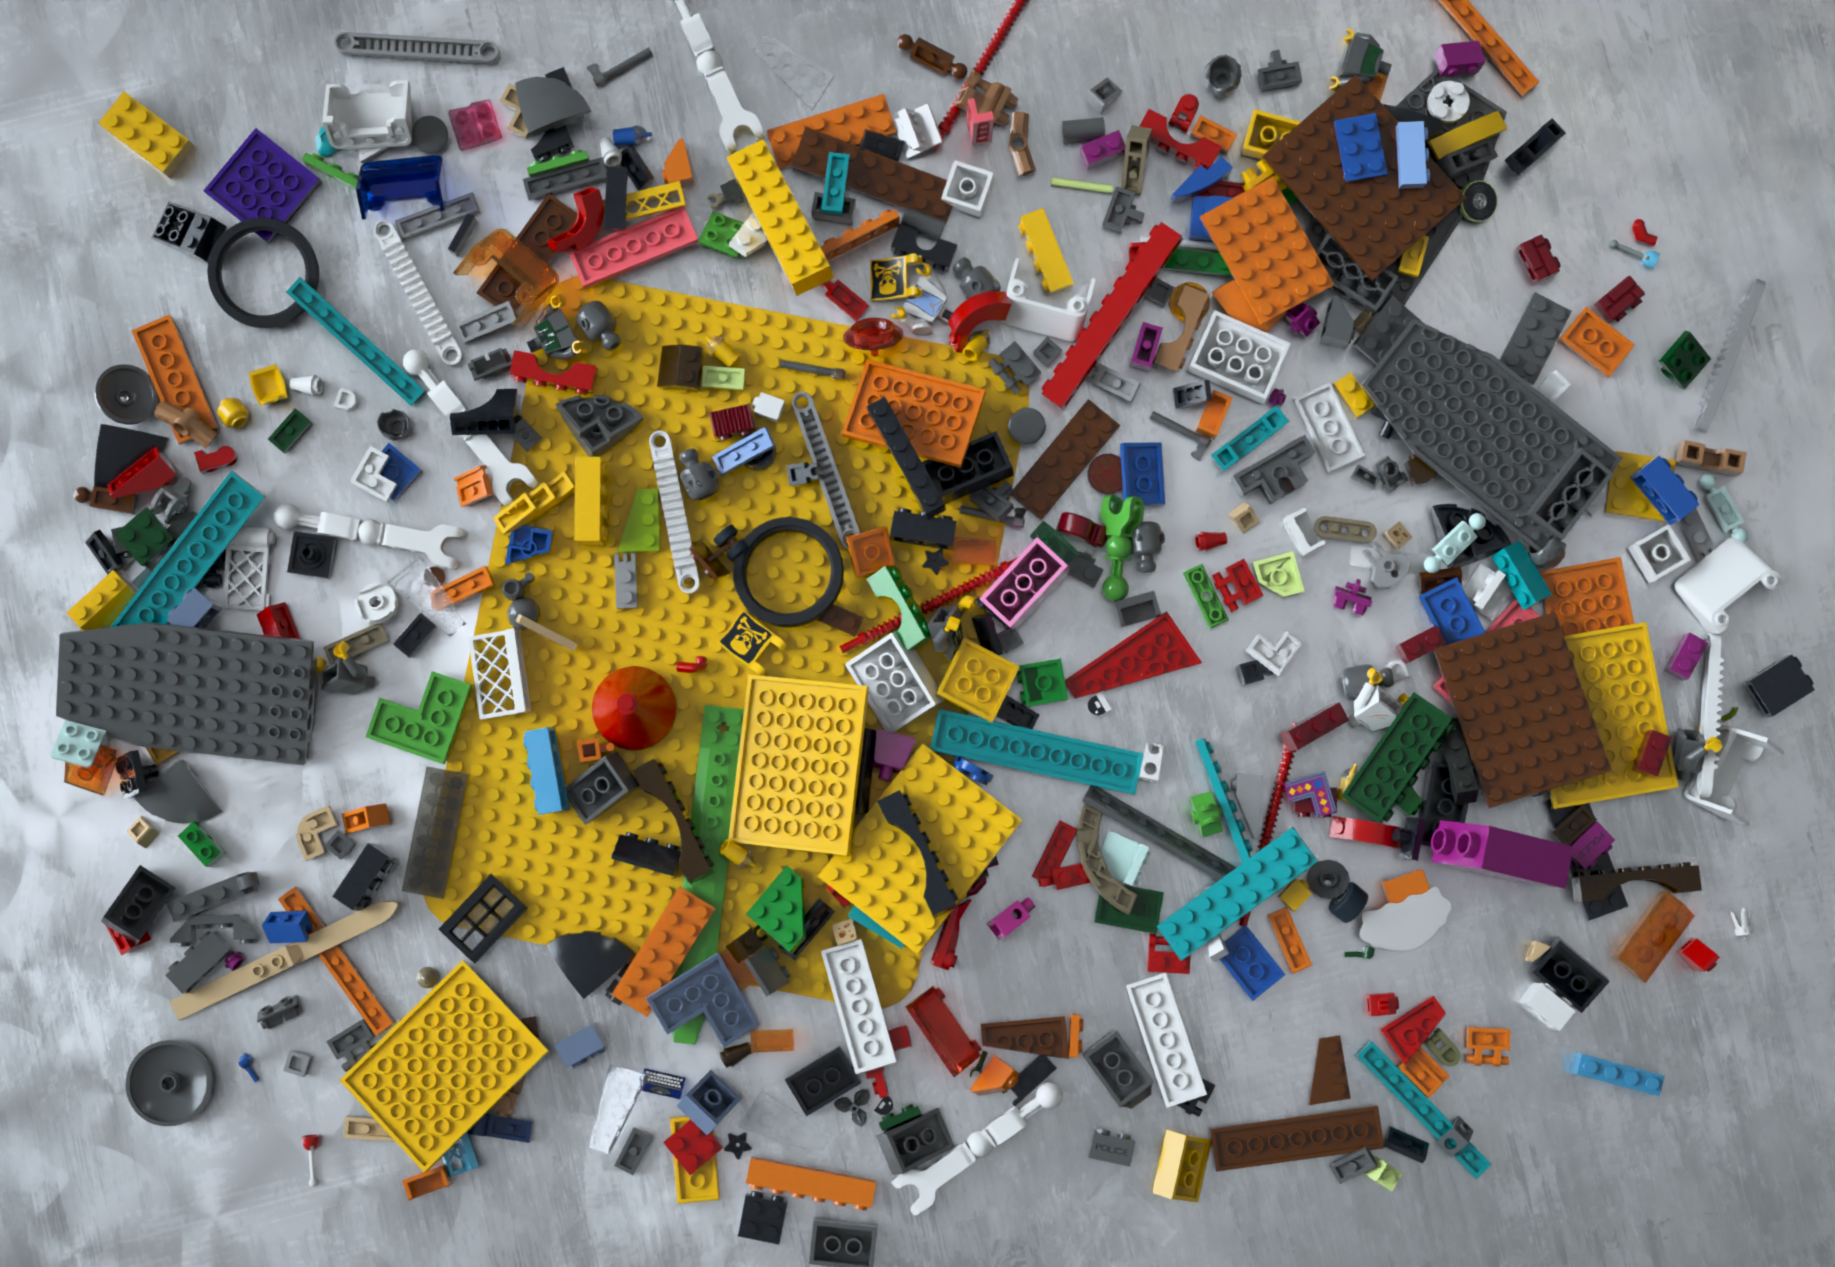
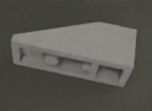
M1235 774V778L1231 780V790L1234 791V797L1252 839H1259L1263 776Z

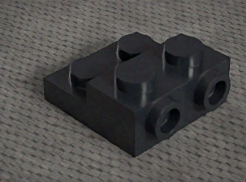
M751 1191L750 1194L746 1193L738 1237L779 1245L788 1201H784V1197L772 1195L771 1198L763 1197V1193L758 1191Z

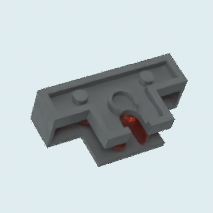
M1303 435L1250 467L1248 466L1236 475L1234 474L1230 480L1240 497L1259 487L1270 505L1308 482L1299 464L1312 457L1316 452L1306 435Z

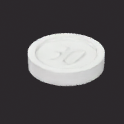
M919 323L913 325L911 330L915 335H926L932 332V325Z

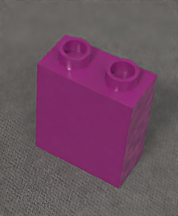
M1440 820L1439 828L1435 830L1431 838V848L1434 852L1432 862L1513 882L1566 889L1573 846L1493 826Z

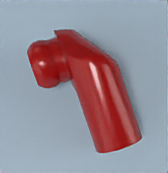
M1636 219L1632 224L1635 239L1639 242L1655 246L1658 236L1647 233L1645 222L1642 219Z
M697 656L696 663L678 662L676 670L682 673H695L704 670L708 665L706 664L707 658Z

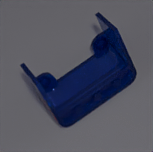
M439 155L371 161L362 164L356 186L362 220L366 219L368 210L379 211L386 201L426 197L427 202L432 205H440V211H445L447 193L443 158Z

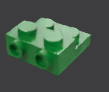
M1061 658L1019 665L1020 670L1017 671L1016 675L1018 683L1023 685V691H1020V698L1022 704L1026 703V707L1068 700Z

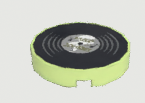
M1473 181L1467 183L1461 189V192L1467 198L1460 204L1459 209L1466 219L1472 222H1483L1495 213L1497 194L1491 184L1485 181Z

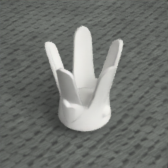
M1744 908L1741 910V925L1735 913L1730 911L1735 925L1736 936L1744 935L1745 941L1746 935L1753 933L1751 923L1752 908L1749 914V924Z

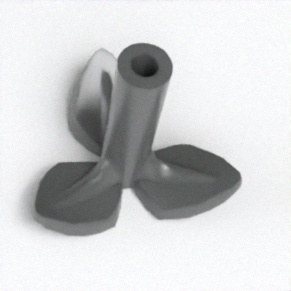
M859 1090L856 1092L853 1103L848 1097H842L835 1101L834 1106L844 1113L850 1110L852 1112V1121L856 1125L863 1127L866 1122V1112L860 1109L859 1106L868 1103L869 1091Z

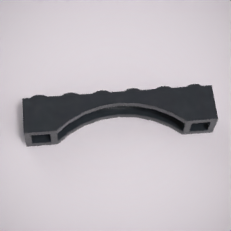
M883 397L866 406L869 417L895 458L926 519L929 520L946 511L942 497L887 399Z
M899 790L878 800L877 802L888 824L906 833L921 851L926 869V887L923 897L933 917L936 918L956 908L955 901L959 899L954 889H948L946 882L949 879L944 869L940 871L936 864L940 861L935 850L930 852L927 846L931 842L925 831L921 833L918 827L921 822L916 812L912 814L909 806L912 804L907 793L902 795Z

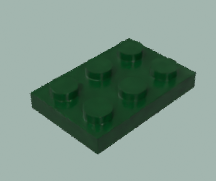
M1123 885L1137 894L1129 915L1115 908L1099 894L1094 919L1095 923L1157 934L1164 892Z

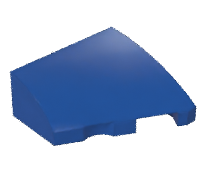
M523 525L512 531L505 564H512L513 562L549 552L554 530Z

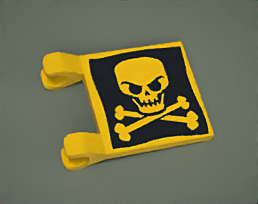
M914 253L900 257L870 260L871 301L921 297V288L916 286L908 288V265L922 264V256Z
M742 610L717 642L759 676H764L766 670L756 661L768 645L773 643L780 650H784L787 647L785 641L744 610Z

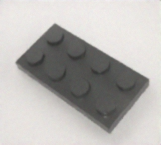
M1535 292L1499 360L1521 378H1527V382L1535 384L1572 311Z

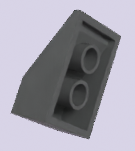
M614 752L604 756L566 787L569 802L586 825L638 789L640 785L619 753Z
M939 1108L930 1110L876 1135L892 1175L904 1174L955 1147Z

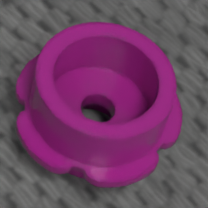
M1275 388L1269 397L1268 403L1274 405L1273 407L1276 405L1282 406L1286 399L1284 389L1279 390Z
M240 951L228 954L224 960L226 962L225 968H230L234 971L243 963L244 958L240 955Z

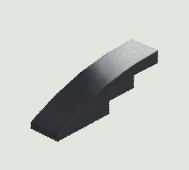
M1008 695L1005 696L996 717L1012 725L1033 729L1040 716Z

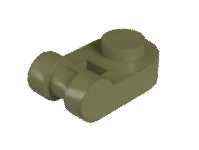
M1438 1028L1430 1039L1427 1038L1424 1041V1044L1442 1064L1449 1067L1455 1066L1460 1061V1051L1445 1033ZM1441 1040L1445 1045L1438 1049L1435 1045Z

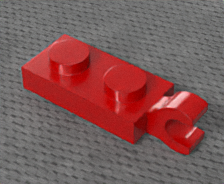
M838 279L835 283L829 280L820 285L827 290L824 296L855 322L860 319L870 306Z
M1082 863L1051 869V876L1038 878L1039 887L1054 885V890L1091 883L1083 869Z

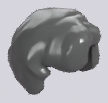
M1219 55L1205 66L1208 86L1213 89L1217 96L1225 97L1239 86L1242 71L1241 65L1235 58L1228 55Z
M1554 537L1539 552L1529 546L1528 554L1535 565L1547 569L1554 568L1565 557L1566 543Z

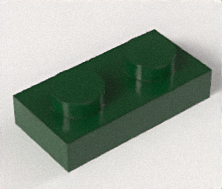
M295 408L271 434L268 440L285 454L312 422Z
M913 1104L901 1108L902 1113L894 1116L892 1112L881 1117L883 1120L879 1122L881 1130L885 1131L921 1115L919 1106L914 1107Z

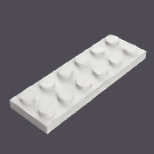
M859 939L821 951L855 1074L897 1063L863 940Z
M1166 973L1126 985L1166 1108L1207 1095Z

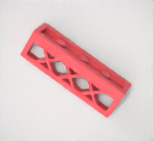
M968 99L966 122L971 144L976 145L992 141L993 112L978 114L975 99Z

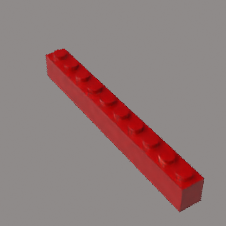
M1161 222L1152 228L1149 233L1151 237L1147 243L1143 242L1138 248V256L1135 260L1131 259L1125 268L1127 271L1124 276H1119L1113 285L1115 289L1111 294H1107L1101 302L1103 306L1099 311H1095L1089 319L1091 323L1087 329L1083 328L1077 336L1078 342L1075 346L1071 345L1065 354L1067 357L1064 362H1059L1053 371L1055 375L1051 380L1048 379L1041 388L1043 392L1041 394L1064 410L1182 242V235Z

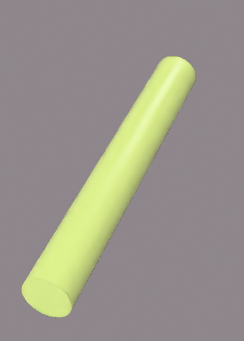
M1052 177L1051 185L1105 193H1112L1113 185L1057 177Z

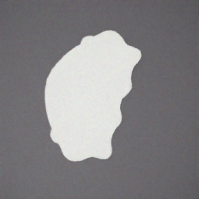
M1432 887L1423 894L1408 896L1401 903H1387L1378 910L1365 911L1362 913L1363 925L1359 933L1360 938L1370 943L1375 949L1383 948L1392 951L1413 950L1428 941L1440 926L1445 925L1446 917L1451 910V902L1441 895L1438 887Z

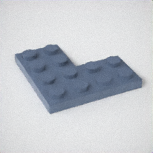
M719 953L713 954L645 997L667 1035L703 1013L720 1044L725 1048L760 1025Z

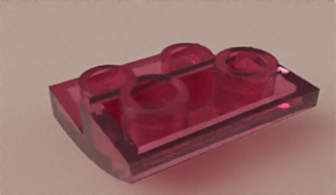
M490 99L470 103L467 107L449 110L448 115L460 151L476 148L502 139Z

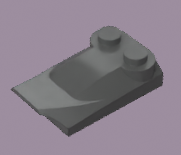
M1117 1030L1106 1035L1082 1054L1119 1107L1132 1109L1152 1095L1151 1088L1154 1081Z

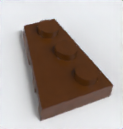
M1340 1035L1318 1038L1308 1105L1351 1099Z

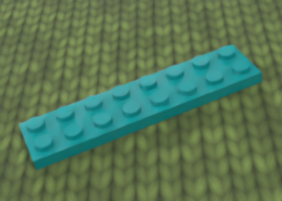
M1292 827L1157 925V928L1179 959L1183 961L1319 861L1296 829Z

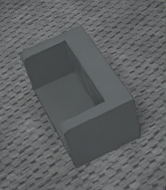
M1154 591L1113 603L1119 628L1161 615Z

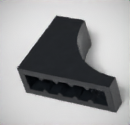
M496 389L494 396L482 406L469 411L450 413L452 435L515 434L519 411L518 390Z

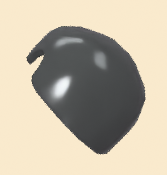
M391 409L389 412H382L376 421L377 429L389 440H400L407 436L411 429L410 418L400 410Z
M522 597L516 599L508 608V622L516 629H528L515 620L520 614L537 623L540 617L539 606L531 598Z

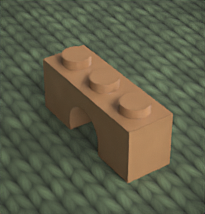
M1687 440L1678 444L1675 463L1677 465L1732 476H1738L1744 471L1747 452L1727 448L1715 450L1706 448V444Z

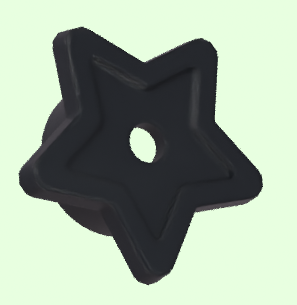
M939 549L935 553L928 550L925 551L927 560L922 565L923 568H930L935 575H938L941 567L949 565V562L943 558V549Z
M744 1132L736 1136L729 1133V1144L724 1148V1151L733 1152L739 1160L744 1151L752 1149L746 1142L747 1134Z

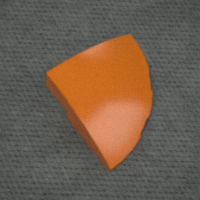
M1235 280L1225 283L1212 292V295L1230 317L1266 333L1287 313L1285 312L1260 325Z

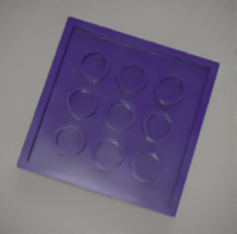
M255 128L203 191L241 222L255 218H271L286 223L321 180ZM271 231L255 232L267 243L277 234Z

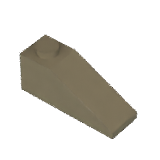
M1132 125L1126 140L1121 188L1141 195L1152 129Z

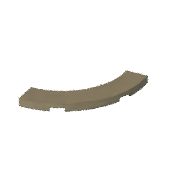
M1083 804L1077 824V848L1083 869L1099 894L1115 908L1129 915L1137 894L1124 887L1110 874L1098 843L1099 826L1103 813Z

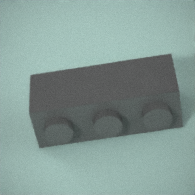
M218 931L206 932L199 939L201 942L196 947L191 946L184 953L185 957L180 962L177 960L168 968L169 972L165 976L182 994L192 990L234 950Z

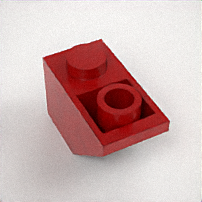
M1690 938L1676 951L1693 971L1709 972L1717 965L1716 961L1720 958L1698 938Z

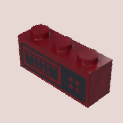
M1340 702L1326 706L1279 733L1289 752L1296 751L1348 722L1349 719Z

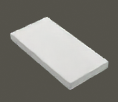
M1331 382L1293 398V402L1327 474L1366 457Z

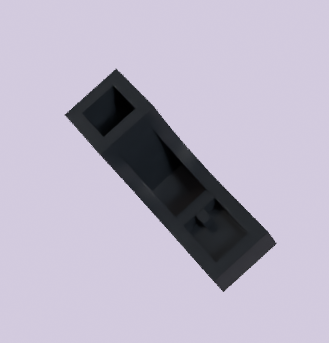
M1552 118L1504 161L1512 171L1520 175L1558 142L1566 132Z

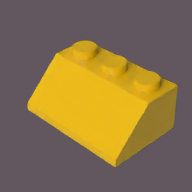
M113 570L66 613L82 630L110 627L137 591L120 572Z
M1166 1130L1153 1193L1170 1199L1198 1203L1211 1148V1140Z

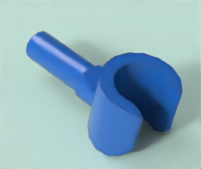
M244 1053L239 1059L238 1064L249 1073L256 1083L259 1081V1078L249 1066L253 1059L247 1053Z

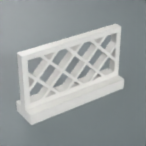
M512 628L505 631L468 637L480 720L532 712L520 629ZM499 636H505L506 644L502 650L493 644ZM476 640H483L488 644L482 653L476 650ZM490 647L499 652L493 662L485 657ZM502 655L509 662L505 670L496 665ZM482 659L491 664L485 674L478 667ZM494 667L502 673L496 683L487 677ZM505 676L511 679L512 683L508 691L499 686ZM485 679L494 685L488 694L484 693L481 689ZM496 688L505 693L499 703L491 698ZM508 696L514 700V710H507L502 706ZM489 700L496 705V708L492 713L485 714L484 705Z

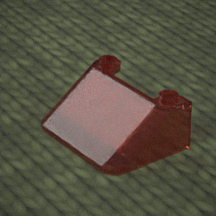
M932 985L905 1004V1007L952 1076L956 1077L981 1056L979 1052L982 1048L975 1039L971 1041L943 1001L946 996L939 987L935 989Z

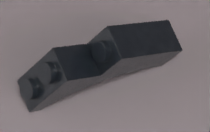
M564 67L545 74L546 78L561 80L572 87ZM584 116L570 122L569 124L573 125L580 122L581 118H583ZM566 125L558 129L552 128L545 132L541 140L531 149L535 161L546 162L553 155L558 153L563 155L571 151L574 145Z

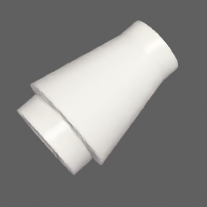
M602 138L599 141L602 162L608 167L618 166L622 160L621 152L612 143L610 138Z
M316 375L291 378L290 389L315 396L322 392L323 381L322 378Z

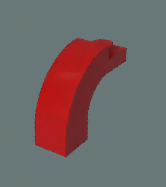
M588 187L573 194L577 206L576 222L567 232L547 240L550 249L557 252H564L569 248L580 251L594 240L601 228L604 216V205L599 189Z
M983 292L970 297L956 308L948 321L952 330L949 335V342L955 352L963 353L971 331L980 323L988 320L1006 321L1012 303L1005 292Z
M1332 816L1329 837L1401 849V842L1393 841L1392 833L1395 829L1404 830V828Z
M905 1025L889 1030L894 1052L912 1047L908 1026ZM884 1067L867 1071L866 1079L875 1078L876 1082L872 1083L875 1095L879 1094L880 1098L889 1097Z

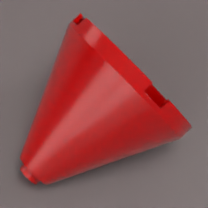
M637 666L621 668L609 674L598 686L592 702L593 720L600 734L608 742H612L615 746L625 750H644L658 744L670 732L676 718V699L670 685L658 673Z

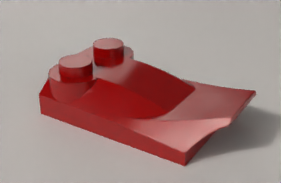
M967 899L965 902L957 905L944 921L930 961L931 965L945 970H949L950 967L954 968L958 957L954 954L959 936V921L971 903V899Z

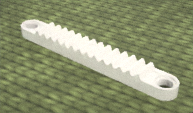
M379 220L374 225V234L444 363L450 367L458 366L463 360V353L397 230L390 221ZM384 225L390 227V233L386 236L379 234V229ZM451 350H455L458 354L457 359L454 361H449L446 357L447 353Z
M656 431L650 436L649 443L678 585L684 593L693 594L699 589L700 580L696 561L691 557V551L688 549L692 545L672 444L666 432ZM663 436L666 439L663 447H657L654 444L656 437ZM690 577L693 578L695 586L692 589H686L683 585L684 580Z
M1708 633L1706 637L1708 644L1704 652L1700 733L1705 741V745L1710 737L1717 738L1720 736V732L1716 730L1721 727L1717 721L1721 719L1718 713L1722 711V708L1718 705L1722 703V700L1718 697L1723 694L1719 690L1723 687V684L1719 681L1724 677L1720 674L1724 670L1720 666L1724 663V659L1721 658V635ZM1711 749L1707 755L1702 757L1700 771L1697 773L1696 792L1698 796L1702 797L1711 796L1714 771L1718 768V765L1715 764L1719 760V757L1715 755L1718 752H1714Z

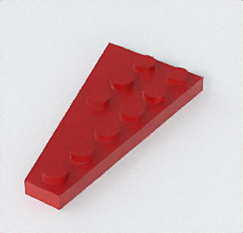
M1166 611L1067 678L1065 685L1074 699L1198 665L1202 662Z

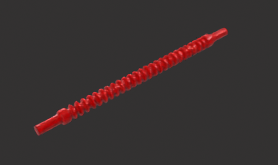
M1015 0L1016 3H1012L1013 8H1009L1010 13H1006L1007 18H1003L1004 23H1000L1001 28H997L998 32L994 33L995 37L991 38L992 42L988 43L989 47L985 48L986 52L982 53L983 57L979 58L980 62H977V67L973 68L981 76L984 75L983 71L987 70L986 66L990 65L989 61L993 60L992 56L996 55L995 51H999L998 46H1002L1001 41H1005L1004 36H1008L1007 31H1011L1010 26H1014L1013 21H1017L1016 16H1020L1019 11H1023L1022 7H1025V2L1029 0ZM952 102L953 107H949L950 112H946L947 117H943L944 121H941L938 125L942 139L946 133L950 132L951 125H954L953 120H957L956 115H960L959 110H963L955 106L956 102ZM938 145L932 147L931 149L936 150Z
M1017 558L1009 562L1004 561L1000 563L999 567L996 565L995 569L990 568L989 572L985 571L984 575L980 573L979 577L974 576L973 580L969 579L967 583L964 581L963 585L958 584L957 588L953 587L951 591L948 589L947 593L942 592L941 596L936 595L937 598L934 599L932 597L931 601L926 600L925 604L920 603L922 614H927L929 610L932 612L933 608L938 609L939 605L943 607L945 602L949 604V600L954 601L955 597L959 599L961 594L965 596V592L970 593L971 589L975 591L977 586L981 588V584L986 585L987 581L991 583L992 579L997 580V576H1001ZM900 613L899 617L894 616L893 620L888 619L889 622L887 623L883 621V625L878 624V627H872L873 630L871 631L867 629V633L861 632L857 638L840 645L842 653L861 644L864 646L869 643V640L874 641L875 637L879 638V635L882 634L884 636L885 632L890 633L891 629L895 630V627H900L902 614Z
M1285 744L1283 748L1285 753H1282L1284 758L1280 759L1282 764H1279L1281 769L1277 771L1279 776H1276L1278 780L1274 782L1276 787H1273V790L1275 791L1271 793L1273 799H1270L1271 805H1268L1270 810L1266 811L1268 813V816H1265L1267 821L1263 823L1265 825V828H1262L1264 833L1260 834L1262 836V839L1259 840L1261 844L1257 846L1259 851L1271 843L1270 839H1273L1271 834L1275 832L1273 831V827H1276L1274 823L1278 821L1276 819V816H1279L1277 811L1281 810L1279 805L1282 804L1281 798H1284L1282 796V793H1285L1284 783L1289 780L1287 778V775H1290L1288 770L1292 769L1290 767V764H1293L1291 759L1295 757L1293 753L1296 751L1289 752ZM1251 911L1240 918V926L1248 925Z

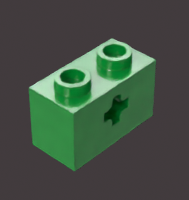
M192 822L178 835L181 841L205 867H212L227 854L200 822Z

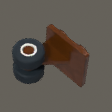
M732 524L724 528L714 538L717 546L722 547L714 554L704 542L691 545L688 548L691 551V557L703 565L705 568L704 572L711 579L717 580L730 574L718 560L725 552L730 561H734L748 547L744 539L738 541L735 538L738 530Z

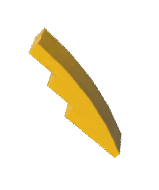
M1496 111L1434 138L1428 144L1438 161L1446 154L1491 138L1508 128L1499 111Z
M563 471L548 484L543 482L530 494H522L497 514L493 520L502 533L506 535L561 502L575 491V484L569 475Z

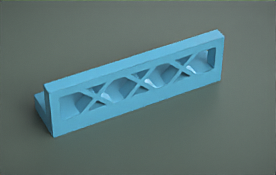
M467 1133L454 1145L452 1151L449 1150L442 1157L449 1177L479 1167ZM453 1156L460 1159L463 1168L453 1171L451 1165Z

